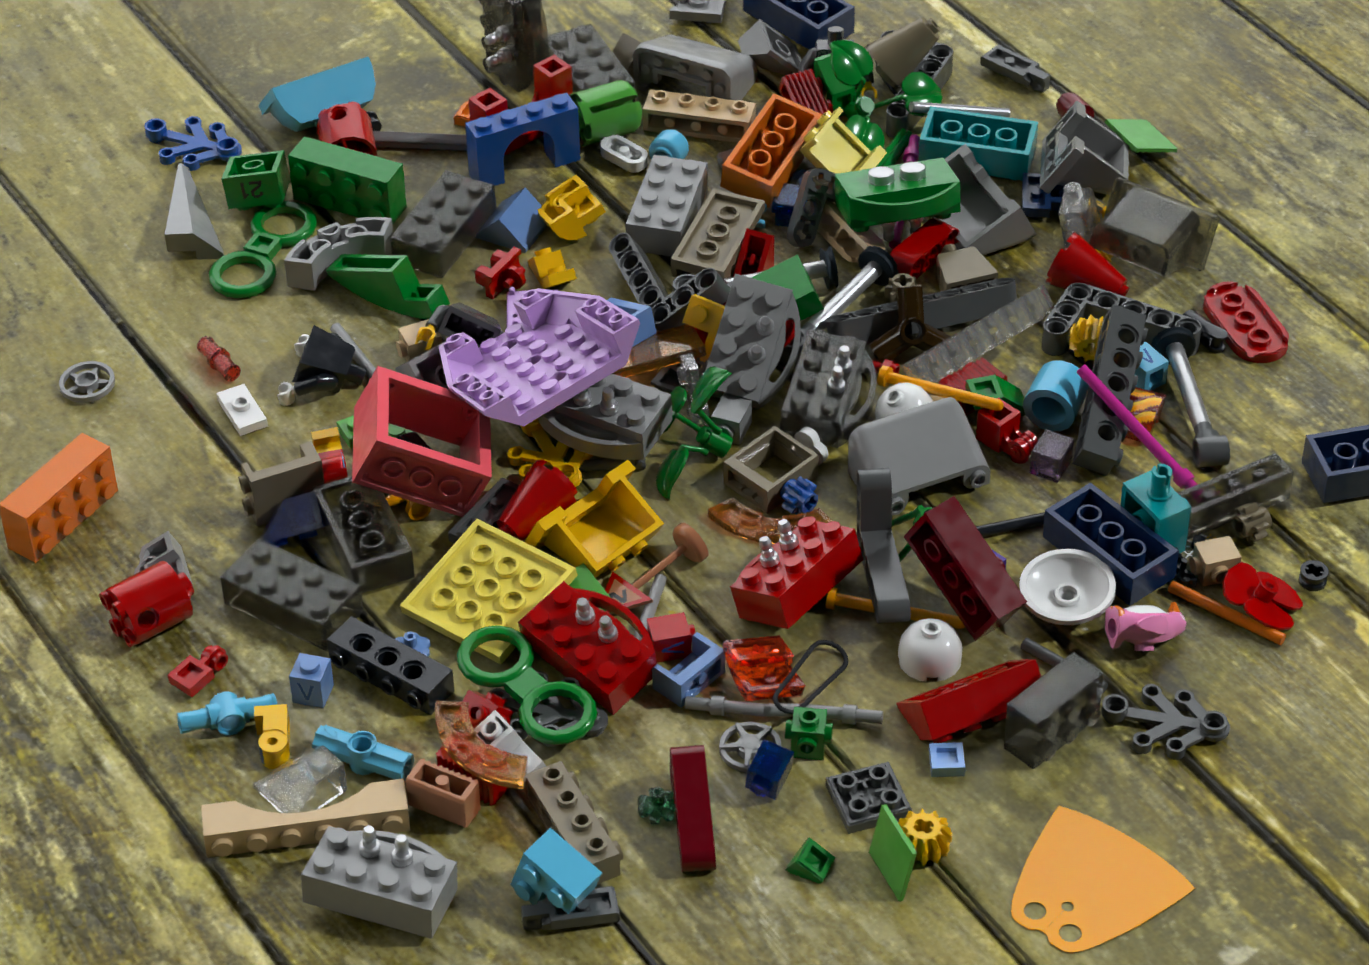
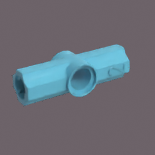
M320 725L315 732L312 743L313 752L350 764V769L359 775H368L375 772L392 779L404 778L405 781L414 764V754L378 743L374 734L368 731H357L352 734L328 725Z

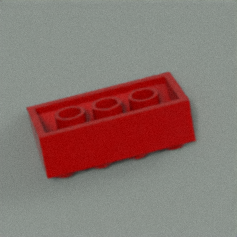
M1036 659L1009 660L902 700L896 704L920 740H933V743H942L952 739L951 733L962 729V733H968L981 728L980 722L991 719V722L1010 717L1009 711L1019 708L1020 711L1039 706L1037 700L1048 697Z

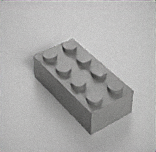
M653 155L626 221V233L634 239L645 253L673 256L699 212L707 192V162Z

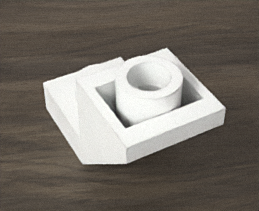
M496 710L471 731L472 735L488 752L509 761V776L522 789L525 788V774L546 767L545 763Z

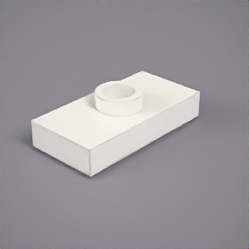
M245 384L216 393L219 404L240 436L268 427L267 418Z

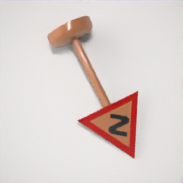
M679 523L672 533L674 542L678 547L633 584L612 572L605 591L612 599L620 602L628 609L652 603L653 600L638 589L682 554L693 562L705 560L709 555L705 542L690 525Z

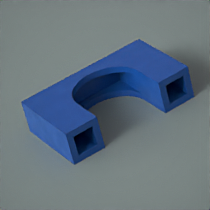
M568 93L558 94L537 102H530L520 107L507 109L465 123L469 176L479 190L505 183V151L516 137L528 131H543L544 152L555 168L580 160L578 107Z

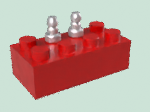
M808 516L800 519L797 522L798 526L792 531L788 520H780L778 522V529L781 532L779 542L772 545L769 537H761L759 539L761 553L743 569L736 582L730 586L739 618L789 629L863 561L855 528L841 526L837 521L828 523L816 521L814 517Z
M563 581L518 621L520 633L524 634L530 641L533 651L566 678L573 677L577 679L579 686L587 690L592 698L612 715L620 710L652 680V668L657 664V659L648 631L632 611L606 595L585 589L572 588ZM602 609L608 610L626 620L636 629L642 639L638 640L618 619Z

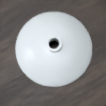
M1056 549L1037 556L1027 564L1020 577L1019 590L1027 600L1026 608L1038 618L1053 624L1077 625L1092 621L1106 611L1114 600L1116 581L1110 567L1095 555L1077 549Z

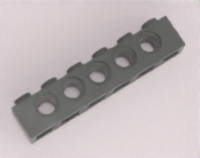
M1113 304L1102 321L1092 372L1131 412L1133 400H1130V395L1134 392L1138 382L1135 370L1140 366L1143 352L1139 351L1140 345H1143L1148 333V329L1144 328L1146 315ZM1088 387L1072 464L1107 476L1112 467H1117L1121 462L1123 449H1120V444L1126 437L1128 427L1090 387Z

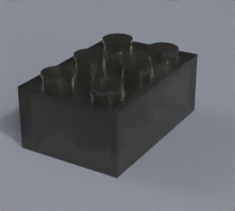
M1075 652L1066 657L1007 703L1004 749L1032 769H1035L1043 761H1049L1058 749L1065 744L1073 742L1078 733L1087 726H1093L1098 721L1101 715L1100 703L1103 694L1104 672Z

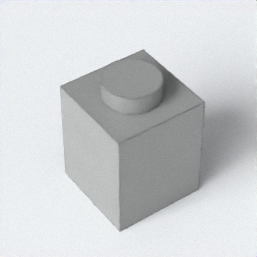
M724 393L711 416V420L716 426L722 428V432L733 438L732 444H741L752 423V400Z

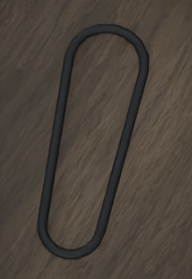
M818 640L809 647L773 695V702L781 712L793 715L794 710L786 709L779 703L778 695L817 646L829 645L836 648L843 656L844 663L799 707H806L846 669L848 656L840 645L829 640Z

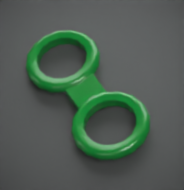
M283 201L278 206H264L257 211L250 222L253 236L243 247L244 251L226 254L213 263L209 271V282L215 291L226 297L247 298L263 293L272 286L277 275L276 266L272 262L274 256L282 247L295 246L302 239L307 240L313 235L317 227L316 215L308 206L299 202ZM277 214H295L302 217L305 221L303 227L298 231L284 235L272 234L262 227L266 220ZM236 264H255L264 270V274L260 279L248 285H232L221 278L222 273L227 268Z
M500 625L487 626L470 633L461 642L457 652V663L465 678L480 686L490 688L504 687V690L520 704V724L532 738L541 743L551 745L570 744L583 738L593 728L597 717L596 702L590 693L575 683L565 681L547 682L531 667L534 660L533 646L524 634L510 627ZM493 640L509 642L516 646L521 653L518 662L512 668L497 673L478 669L471 662L470 657L473 650L480 644ZM554 696L572 698L580 704L584 711L582 718L575 725L560 730L544 728L535 721L532 713L542 700Z

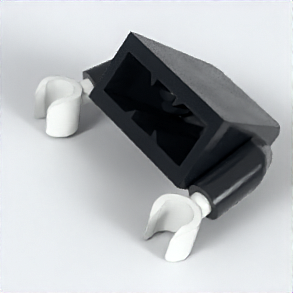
M314 325L310 335H301L298 339L299 343L294 344L297 356L301 357L292 380L294 386L288 382L281 383L278 387L279 394L277 397L281 405L288 406L295 402V394L302 396L320 391L338 393L344 380L361 385L367 369L351 363L355 352L354 346L345 342L337 333H328Z

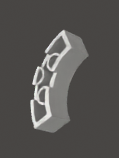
M355 218L356 223L342 226L336 222L318 229L317 235L309 240L302 239L292 248L284 260L287 286L315 290L319 283L328 276L326 272L328 267L341 254L390 255L394 246L392 218Z

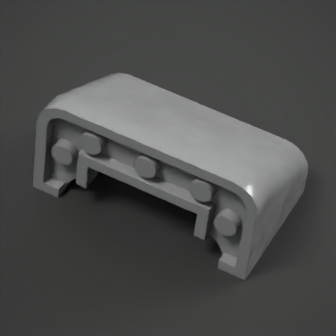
M668 34L643 42L634 51V88L647 91L651 82L658 84L662 79V75L706 86V97L742 100L757 80V64L746 54Z
M966 144L946 157L945 161L960 180V212L951 213L950 218L939 220L959 230L960 233L955 236L957 243L954 244L957 249L975 247L984 256L1027 242L1036 235L1022 208L1014 199L1009 200L988 176L984 167L977 163L973 156L974 154Z
M943 398L862 424L850 434L848 446L849 476L857 486V470L889 468L892 480V516L900 514L905 509L910 492L961 476V482L969 489L990 484V468L964 410L955 398Z

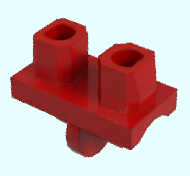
M513 247L508 253L497 249L490 259L492 268L480 265L475 270V282L485 287L486 297L494 299L504 288L514 287L515 289H520L526 283L524 275L526 270L519 263L521 249Z

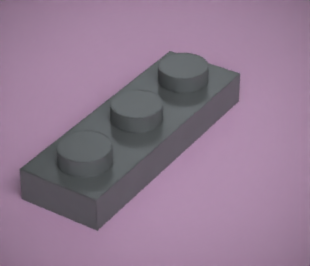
M501 478L448 532L449 541L455 543L476 519L498 529L497 520L519 485Z

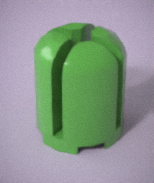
M618 80L569 94L578 107L579 137L583 141L582 147L600 142L608 136H621L632 133L640 127L642 119L641 103L638 101L633 102V99H636L638 95L627 81Z

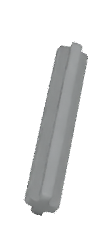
M373 132L376 147L467 151L466 135Z

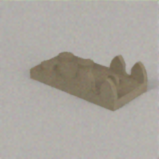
M712 188L671 257L672 276H680L682 270L698 274L706 268H713L723 279L730 278L731 272L734 273L746 228L754 230L765 210V201Z

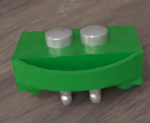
M944 158L835 174V205L849 227L854 231L865 232L869 230V226L880 224L883 227L884 240L891 242L894 238V226L899 221L908 220L911 226L910 233L912 234L920 228L924 217L934 216L937 219H948L951 217V213L960 212V180Z

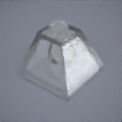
M322 745L305 749L253 783V787L281 813L308 812L322 808L347 791L345 767L342 761Z

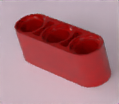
M935 217L929 219L890 253L897 264L898 273L909 274L915 277L916 280L936 263V258L945 245L957 243L955 236L960 233L959 230Z

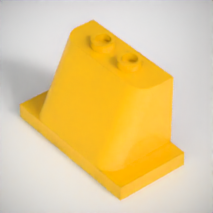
M626 460L607 473L596 489L565 510L559 506L537 521L524 542L537 549L546 546L575 568L584 563L593 576L597 578L608 569L611 572L616 571L626 562L625 557L632 553L634 557L647 548L649 545L647 542L658 533L664 523L628 481L636 468L629 460Z

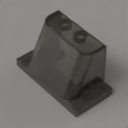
M1118 177L1114 180L1104 217L1093 229L1089 244L1095 249L1162 276L1169 275L1187 266L1202 271L1208 259L1220 216Z

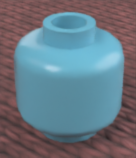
M663 130L651 142L649 156L651 160L653 155L685 159L689 151L688 141L682 133L676 130Z

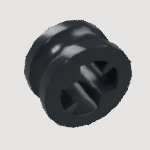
M1316 560L1304 562L1300 568L1299 584L1308 591L1324 589L1327 585L1328 567Z

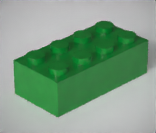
M305 136L288 155L293 199L358 218H392V225L407 208L402 163Z

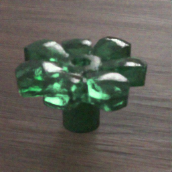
M653 787L649 789V796H639L637 801L639 806L638 814L642 818L649 816L650 824L659 825L661 817L666 822L675 819L674 793L671 790L664 791L661 787Z

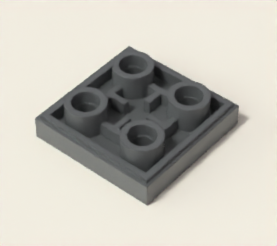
M889 762L826 778L827 790L848 834L876 827L881 806L884 804L888 806L897 821H899V818H906L908 811H912Z

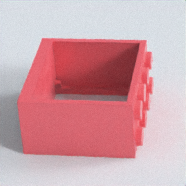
M377 366L354 407L352 483L463 517L475 505L492 478L490 417L484 416L447 388ZM389 423L460 446V458L388 436Z

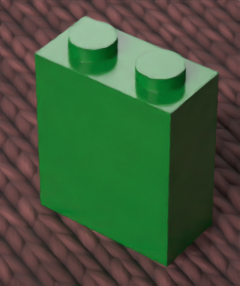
M798 254L751 277L793 290L792 293L797 303L800 321L824 310L809 274Z

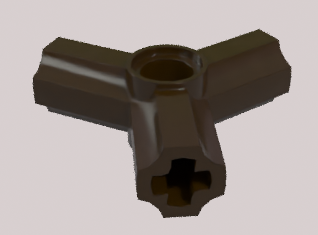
M922 286L897 287L898 325L868 344L871 352L878 362L883 363L885 359L892 360L914 346L946 362L955 347L957 339L924 323ZM913 322L918 326L919 334L916 338L909 339L904 331L906 325Z

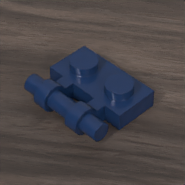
M1023 173L1022 210L1026 217L1050 218V211H1056L1059 219L1068 220L1073 210V204L1070 199L1072 188L1056 185L1048 194L1040 188V173Z

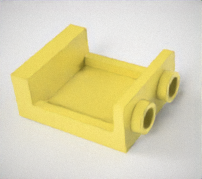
M841 107L832 113L827 110L817 120L820 124L819 127H813L803 137L806 142L799 151L816 168H823L836 174L874 168L887 154L880 145L870 151L838 119L844 111Z

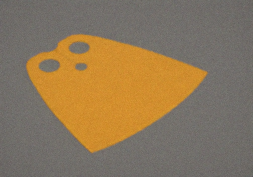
M1058 806L1025 862L1013 895L1011 915L1023 927L1029 930H1039L1046 934L1049 943L1058 949L1068 953H1075L1096 947L1138 927L1192 892L1195 887L1167 861L1128 835L1088 815ZM1033 902L1042 904L1046 909V914L1038 920L1030 919L1024 913L1025 906ZM1070 902L1074 905V908L1071 911H1064L1062 904ZM1064 925H1075L1081 930L1082 934L1079 940L1068 942L1060 937L1059 930Z

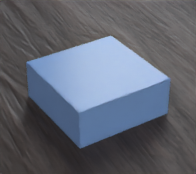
M962 742L929 743L931 777L965 776Z

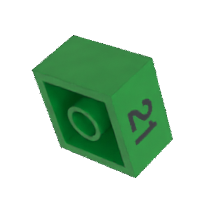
M284 150L231 156L221 178L228 209L237 208L239 211L249 210L253 206H278L280 203H283L291 181Z

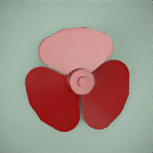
M1241 562L1231 567L1222 582L1223 595L1229 603L1236 606L1244 605V611L1249 617L1272 629L1290 630L1294 626L1292 617L1276 604L1293 611L1300 610L1303 606V602L1297 592L1285 581L1268 572H1257L1248 563Z

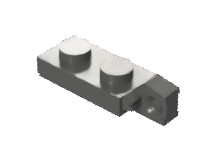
M997 45L981 57L980 65L1015 82L1024 84V86L1031 85L1033 90L1045 92L1050 88L1051 76L1039 68V63L1007 48Z
M612 886L595 888L570 914H567L562 908L555 907L548 900L547 895L546 899L538 901V904L521 906V919L524 930L541 928L542 930H557L620 921L615 889Z

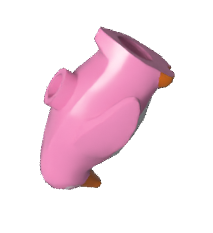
M1171 602L1167 612L1152 605H1134L1127 608L1109 606L1105 612V631L1112 649L1119 648L1123 641L1134 644V651H1154V644L1170 640L1180 635L1186 628V620L1176 602Z

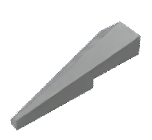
M178 163L165 229L167 252L196 251L197 260L219 259L224 256V252L189 168L182 163Z

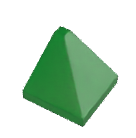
M809 837L785 870L790 874L821 884L836 857Z

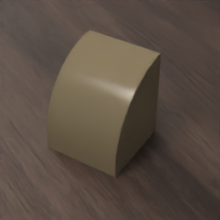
M623 33L608 61L628 72H633V53L642 42Z

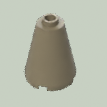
M922 17L865 46V49L869 52L871 58L875 59L877 65L875 70L890 86L893 88L897 86V89L902 86L903 79L917 68L940 38L938 34L940 28L932 18L927 20Z

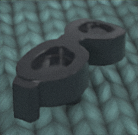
M1178 553L1176 582L1189 588L1196 587L1198 579L1191 571L1186 569L1188 560Z

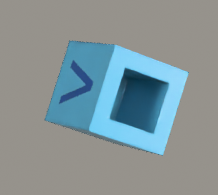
M1144 342L1142 346L1140 345L1139 350L1143 352L1142 361L1138 369L1135 370V375L1138 376L1136 388L1150 392L1167 382L1169 361L1151 345Z

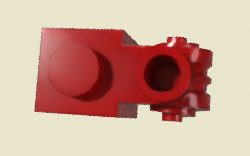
M1001 400L1004 406L1000 411L986 408L978 411L976 439L998 453L1004 451L1011 456L1013 462L1018 464L1026 463L1029 456L1038 450L1039 441L1035 434L1029 430L1023 433L1019 431L1021 412Z

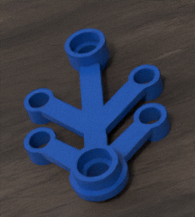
M191 116L185 120L186 131L192 133L193 136L167 130L166 122L158 118L150 119L144 125L146 137L153 143L168 140L184 144L172 148L165 147L159 150V160L164 165L173 164L177 156L185 155L183 157V164L189 168V171H195L199 169L202 162L214 159L228 162L231 156H240L242 154L241 145L237 139L227 137L225 125L221 122H215L209 126L210 137L217 140V142L208 140L202 128L201 119L197 116ZM207 150L206 152H202V153H199V154H193V152H196V151Z

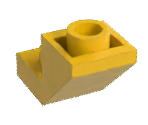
M550 247L535 251V257L528 260L530 269L543 289L556 287L577 279L574 268L566 270L561 250L552 252Z

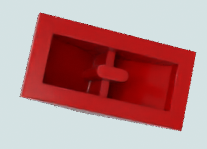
M746 228L733 277L735 274L746 275L762 272L774 266V235Z

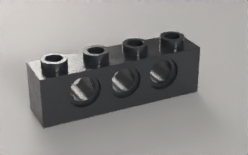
M352 616L327 639L329 658H331V662L336 667L351 672L360 680L377 686L386 694L395 696L408 703L412 708L419 709L430 716L455 692L453 670Z

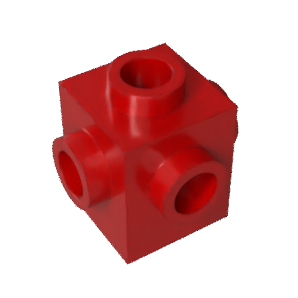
M468 689L454 719L469 727L467 733L474 737L471 731L494 710L509 724L514 711L503 706L506 700L496 694L488 692L487 695Z

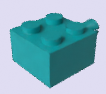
M1158 464L1157 467L1153 466L1151 471L1123 483L1120 506L1173 547H1177L1179 553H1182L1186 549L1191 506L1185 498L1181 497L1170 486L1171 467L1166 464Z

